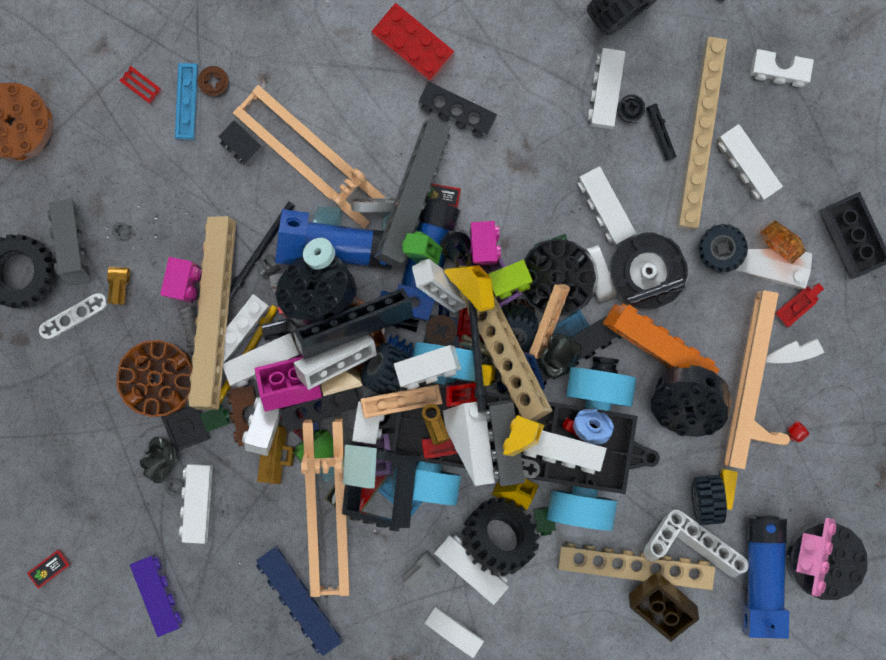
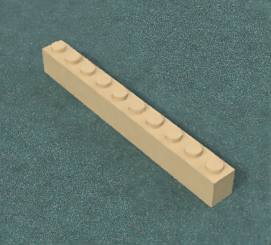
M708 36L704 42L676 228L694 231L699 228L727 39Z
M229 216L207 217V223L205 224L204 257L201 262L202 277L199 281L200 297L197 301L198 316L195 321L197 327L194 337L195 349L192 356L193 369L190 375L191 390L188 395L189 407L197 410H219L236 221Z

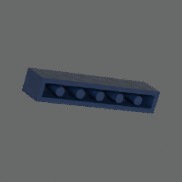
M275 546L256 560L258 563L256 565L257 569L262 575L266 574L269 579L267 581L272 590L276 589L280 594L278 597L280 602L284 606L287 605L291 610L289 612L290 616L295 622L298 621L300 623L303 635L306 638L310 637L313 642L311 645L317 654L321 653L324 656L342 643L343 639L316 600L310 597L309 590L278 546Z

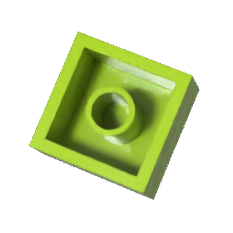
M524 260L488 274L492 280L493 293L496 298L500 297L501 300L512 296L511 292L518 290L520 293L530 289V284L533 282Z

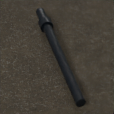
M288 201L284 209L292 210L295 205ZM281 213L238 277L235 276L233 279V284L230 287V300H232L238 289L243 287L245 284L244 280L254 267L255 262L258 261L279 230Z
M468 300L476 384L474 396L477 399L478 413H485V398L487 395L483 384L477 309Z

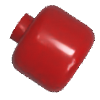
M796 421L788 428V436L792 442L795 440L797 443H801L810 435L807 428L799 421Z

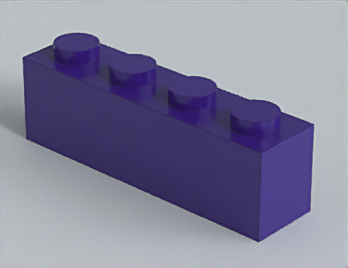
M154 554L130 564L157 637L181 628L183 618L174 606L176 600L167 588L169 582L160 570L162 568L160 559L156 558Z

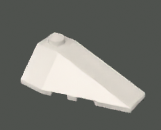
M795 248L748 249L743 264L735 271L803 290L806 289L811 272L812 253Z
M477 402L465 403L444 410V423L448 436L455 446L454 448L459 454L474 486L495 484L486 414L478 413Z

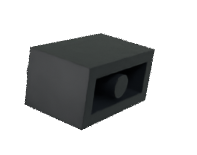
M235 120L218 136L222 140L220 144L227 151L231 149L235 153L233 157L241 164L245 162L249 165L263 150V147Z

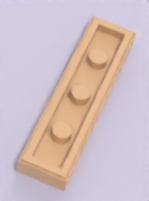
M565 284L554 285L529 354L535 355L536 359L541 357L542 351L548 346L550 336L556 327L570 287Z
M439 384L361 399L364 418L423 408L427 404H442Z

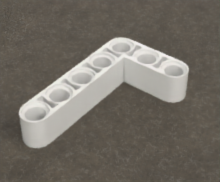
M673 510L662 519L644 548L645 558L649 561H656L667 553L677 537L730 577H737L748 570V561L742 555L680 510ZM671 517L676 520L677 524L673 523ZM687 529L692 532V536L688 533ZM662 532L667 535V539L663 537ZM703 540L707 542L708 547L703 544ZM653 547L657 549L658 554L653 552ZM719 552L722 553L723 558L719 556ZM734 563L738 565L739 570L735 568Z

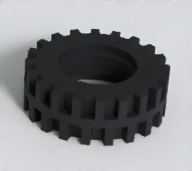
M491 498L488 502L484 501L464 522L466 527L462 530V535H465L466 538L462 541V544L468 546L467 556L472 555L474 557L472 563L474 565L477 563L481 564L480 570L483 572L489 569L493 576L499 572L501 577L506 576L508 573L512 575L523 568L536 555L534 552L539 548V544L535 542L540 538L539 534L534 532L537 524L531 523L532 515H526L523 512L525 508L522 505L518 508L513 500L506 503L505 498H500L497 502L495 498ZM492 520L503 521L512 528L517 538V545L514 550H501L493 544L487 532L489 522Z

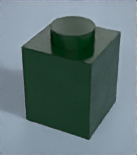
M220 406L219 410H210L200 414L207 433L231 424L229 421L231 419L229 409H225L224 406Z
M548 507L533 509L534 522L537 524L536 533H540L541 536L551 535L552 531H556L555 522L547 520Z

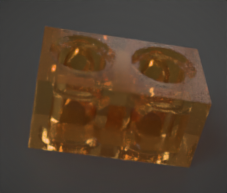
M776 220L761 231L766 245L791 264L806 252L801 238Z

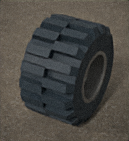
M714 225L712 228L707 229L701 237L699 243L700 257L704 264L713 271L722 273L736 270L743 264L747 256V240L740 229L733 225Z
M511 304L509 307L504 305L502 311L523 353H529L539 328L536 314L534 311L531 312L529 307L524 308L522 304H519V306Z
M382 343L376 347L377 355L366 360L361 373L363 386L379 395L395 393L399 390L400 384L394 363L410 358L407 353L391 344Z
M719 475L694 477L692 501L698 524H723L727 516V502L721 477Z

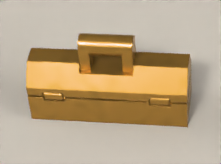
M277 426L268 456L260 454L257 482L281 484L283 465L293 466V451H295V447L286 446L287 431L285 426ZM283 450H287L286 461H281Z

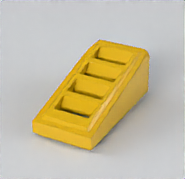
M482 364L483 384L490 386L495 382L496 367L494 364Z
M720 469V477L726 493L727 509L731 510L738 473L737 471Z

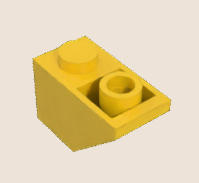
M517 415L516 419H513L511 422L510 436L506 438L503 444V454L514 456L537 445L544 425Z
M525 479V483L501 486L499 481H497L491 495L499 499L505 498V501L508 503L513 500L516 507L519 508L522 505L525 508L524 511H527L539 485Z

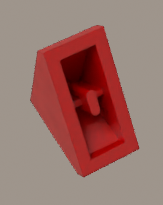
M474 382L446 383V406L451 407L477 402L474 396L476 384Z

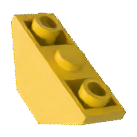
M479 265L460 266L444 270L449 280L460 289L461 293L472 302L476 309L481 312L494 308L491 277Z

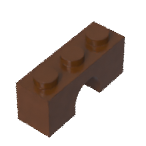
M255 386L230 389V393L227 394L228 403L233 408L230 416L232 424H235L236 427L233 435L234 441L238 443V446H245L242 443L244 432H248L250 426L244 418V412L255 403L257 397Z

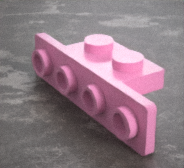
M832 518L825 519L822 537L803 533L796 572L815 576L812 596H821L825 591L826 582H824V578L829 570L828 556L832 553L833 543H831L832 535L836 532L835 519Z

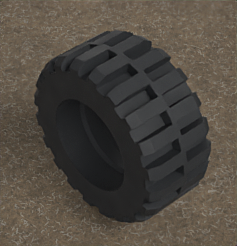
M592 0L587 6V13L600 32L608 35L630 23L657 0Z
M20 234L6 235V238L0 237V305L17 309L31 308L36 303H42L45 300L44 297L52 293L50 289L57 282L54 280V276L57 275L54 269L56 260L52 258V252L40 241ZM16 254L28 256L34 265V275L31 282L20 290L9 288L3 279V267L6 261Z

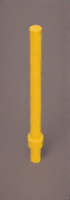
M272 305L265 317L261 318L258 329L242 355L254 350L263 335L261 324L271 322L278 310L277 307ZM228 379L221 388L219 406L231 388Z

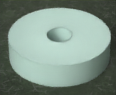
M325 238L313 239L305 246L303 251L304 261L313 269L327 267L335 256L333 245Z

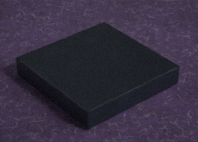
M187 406L169 416L161 417L171 444L176 448L177 452L211 439L210 433L206 432L201 420V410Z

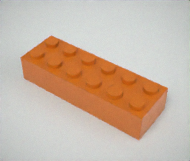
M614 304L602 323L668 368L679 366V368H689L692 365L706 368L716 374L720 370L714 366L716 364L715 361L699 355L700 351L684 345L685 341L677 336L668 335L669 331L667 329L654 325V321L649 317L637 314L638 310L630 305Z

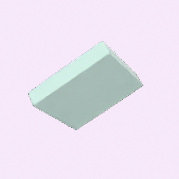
M345 445L343 484L364 488L375 487L377 448Z

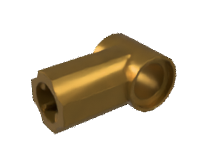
M109 266L107 272V281L109 283L108 304L125 305L126 287L130 280L129 268Z
M427 404L422 411L423 420L433 445H439L450 440L439 407L435 404ZM434 410L437 413L436 417L428 418L426 416L427 411Z

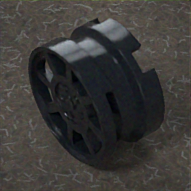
M634 94L623 97L617 107L619 118L629 124L639 121L645 113L643 99Z
M593 356L594 365L591 367V370L618 374L616 369L619 363L618 359Z

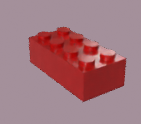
M396 2L371 31V35L376 41L426 82L432 83L454 57L453 49Z

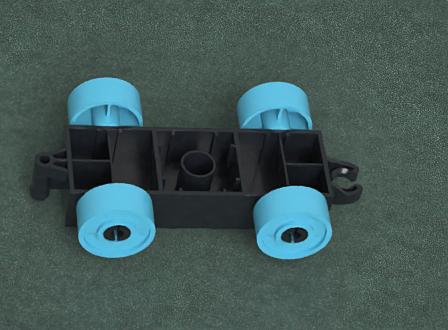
M415 342L413 357L445 346ZM455 348L462 369L456 371V375L447 378L443 375L437 377L438 381L426 384V382L419 383L418 388L439 384L442 404L437 406L440 409L443 422V411L455 407L446 406V383H456V379L475 382L473 351ZM570 367L566 397L586 400L585 407L548 402L552 412L536 421L544 425L543 431L579 441L582 440L564 429L562 425L567 418L574 421L577 414L584 409L593 408L597 409V412L601 414L602 412L607 414L614 426L612 435L607 442L593 444L607 448L601 471L595 470L594 474L582 471L581 466L578 465L574 469L561 465L562 461L556 460V463L542 460L543 456L537 454L536 458H533L521 452V458L533 460L540 467V472L535 478L527 479L572 486V492L551 490L547 520L577 527L613 531L618 501L599 497L598 490L626 494L630 469L643 466L654 467L659 463L660 456L657 451L644 447L634 441L638 416L611 412L612 404L632 407L636 377ZM402 387L401 391L408 390L405 387ZM486 392L485 406L486 403L511 400L510 395ZM372 394L368 397L379 396V394ZM514 403V410H515V417H516L517 415L519 416V414H518V411H519V410H518L516 404ZM423 408L387 414L386 420L379 423L378 429H382L381 434H394L392 451L417 456L413 500L457 505L461 475L442 471V466L465 468L459 454L430 459L424 458L422 439H428L430 435L423 420ZM429 410L426 413V416L430 419L435 418L437 415L434 410ZM487 422L488 430H490L489 422ZM589 424L592 428H598L595 424ZM490 442V449H491V450L494 449V448H493V442ZM492 461L493 467L496 466V461ZM530 464L529 467L523 466V470H527L528 475L536 472L533 464ZM395 465L391 495L393 496L395 493L397 465Z

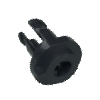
M451 230L447 232L439 244L442 247V254L446 258L452 259L456 267L460 266L457 260L463 258L466 265L469 266L472 262V255L469 252L471 247L470 238L464 230Z

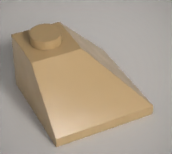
M354 368L321 383L323 396L362 386L360 372Z

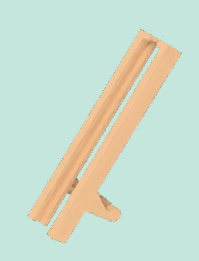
M257 85L248 98L233 112L234 116L362 229H367L370 221L361 213L352 211L351 205L346 199L358 186L371 198L386 197L366 180L365 175L357 168L353 169L263 88ZM259 98L349 178L344 181L348 186L346 187L341 184L339 188L342 192L338 194L246 113L245 107L249 106L253 99L257 100Z
M762 290L755 294L723 465L745 469L751 439L778 445H786L790 441L788 434L780 432L769 433L755 421L779 294L776 292Z
M337 418L335 421H332L334 458H314L312 419H304L303 421L304 455L301 462V473L305 474L310 597H320V595L349 596L347 515L342 514L345 484H343L345 455L343 418ZM321 467H323V473H328L329 467H334L339 585L337 589L329 587L325 590L324 586H320L315 472L320 474Z

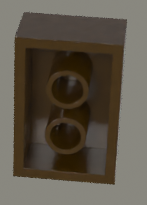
M657 571L629 593L630 608L670 642L699 620L698 606Z

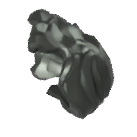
M561 333L552 334L548 346L541 353L540 366L552 378H558L569 373L570 367H573L575 361L582 356V353H580L581 345L576 343V340L570 342V336L566 337L565 334Z
M156 436L151 439L148 449L144 452L146 455L150 453L149 457L140 459V466L144 468V476L154 483H162L170 473L171 468L177 464L178 454L176 448L169 441Z

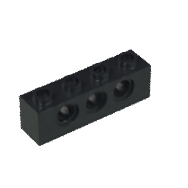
M429 81L418 101V105L421 106L420 109L424 112L431 113L432 111L438 114L437 117L446 122L451 120L455 122L456 127L462 130L467 128L472 131L473 135L479 138L483 136L487 138L497 118L496 113ZM437 99H442L445 105L437 107L434 102ZM455 107H459L462 110V113L458 116L453 115L451 112ZM476 115L479 118V122L472 124L469 122V117Z
M352 388L323 396L321 391L322 398L284 407L283 410H280V414L287 433L303 428L304 419H312L314 424L357 408L358 401L361 402L357 389ZM336 394L343 396V403L341 405H337L334 402ZM318 401H323L325 404V409L322 412L316 409ZM301 407L307 411L304 419L298 416V410Z

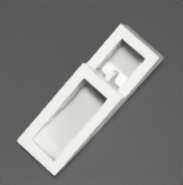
M813 339L802 346H799L797 341H793L769 353L765 363L798 362L816 357L825 352L818 339Z
M437 607L433 609L425 621L427 626L472 658L475 657L484 643V639Z

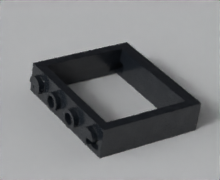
M349 444L377 448V459L395 462L398 465L392 519L359 511L362 487L345 485L342 514L350 516V520H363L362 523L365 524L376 523V527L380 528L389 527L390 531L410 528L417 456L365 444Z

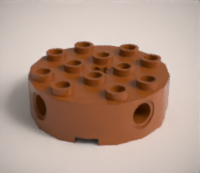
M17 82L0 83V158L7 161H25L38 155L44 149L43 147L47 144L53 132V115L48 103L32 88Z
M162 340L143 341L130 348L120 360L116 380L117 390L123 402L134 412L149 417L169 416L182 409L188 403V395L191 390L190 375L193 369L192 360L178 345ZM154 375H160L159 382H154Z

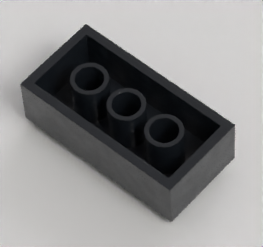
M861 192L820 210L851 279L858 278L886 265V246Z

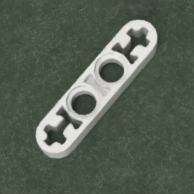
M99 293L91 295L42 323L39 327V334L45 339H53L106 309L108 306L107 297ZM96 298L103 299V301L101 302L102 306H93L92 309L94 311L92 312L87 302H89V304L92 305L96 303ZM81 306L87 309V314L84 317H79L77 314V309ZM63 316L70 318L68 326L64 327L61 325L60 320ZM57 325L60 328L59 331L58 328L51 330V335L44 333L46 326L53 327Z

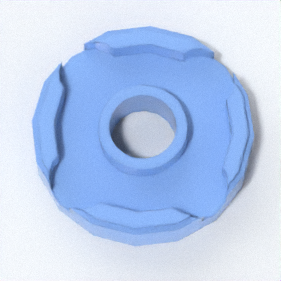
M593 408L580 411L575 417L573 424L575 433L579 438L590 444H603L607 442L612 435L614 427L612 420L607 414L603 412L601 414L597 412V409ZM589 424H595L598 428H592Z

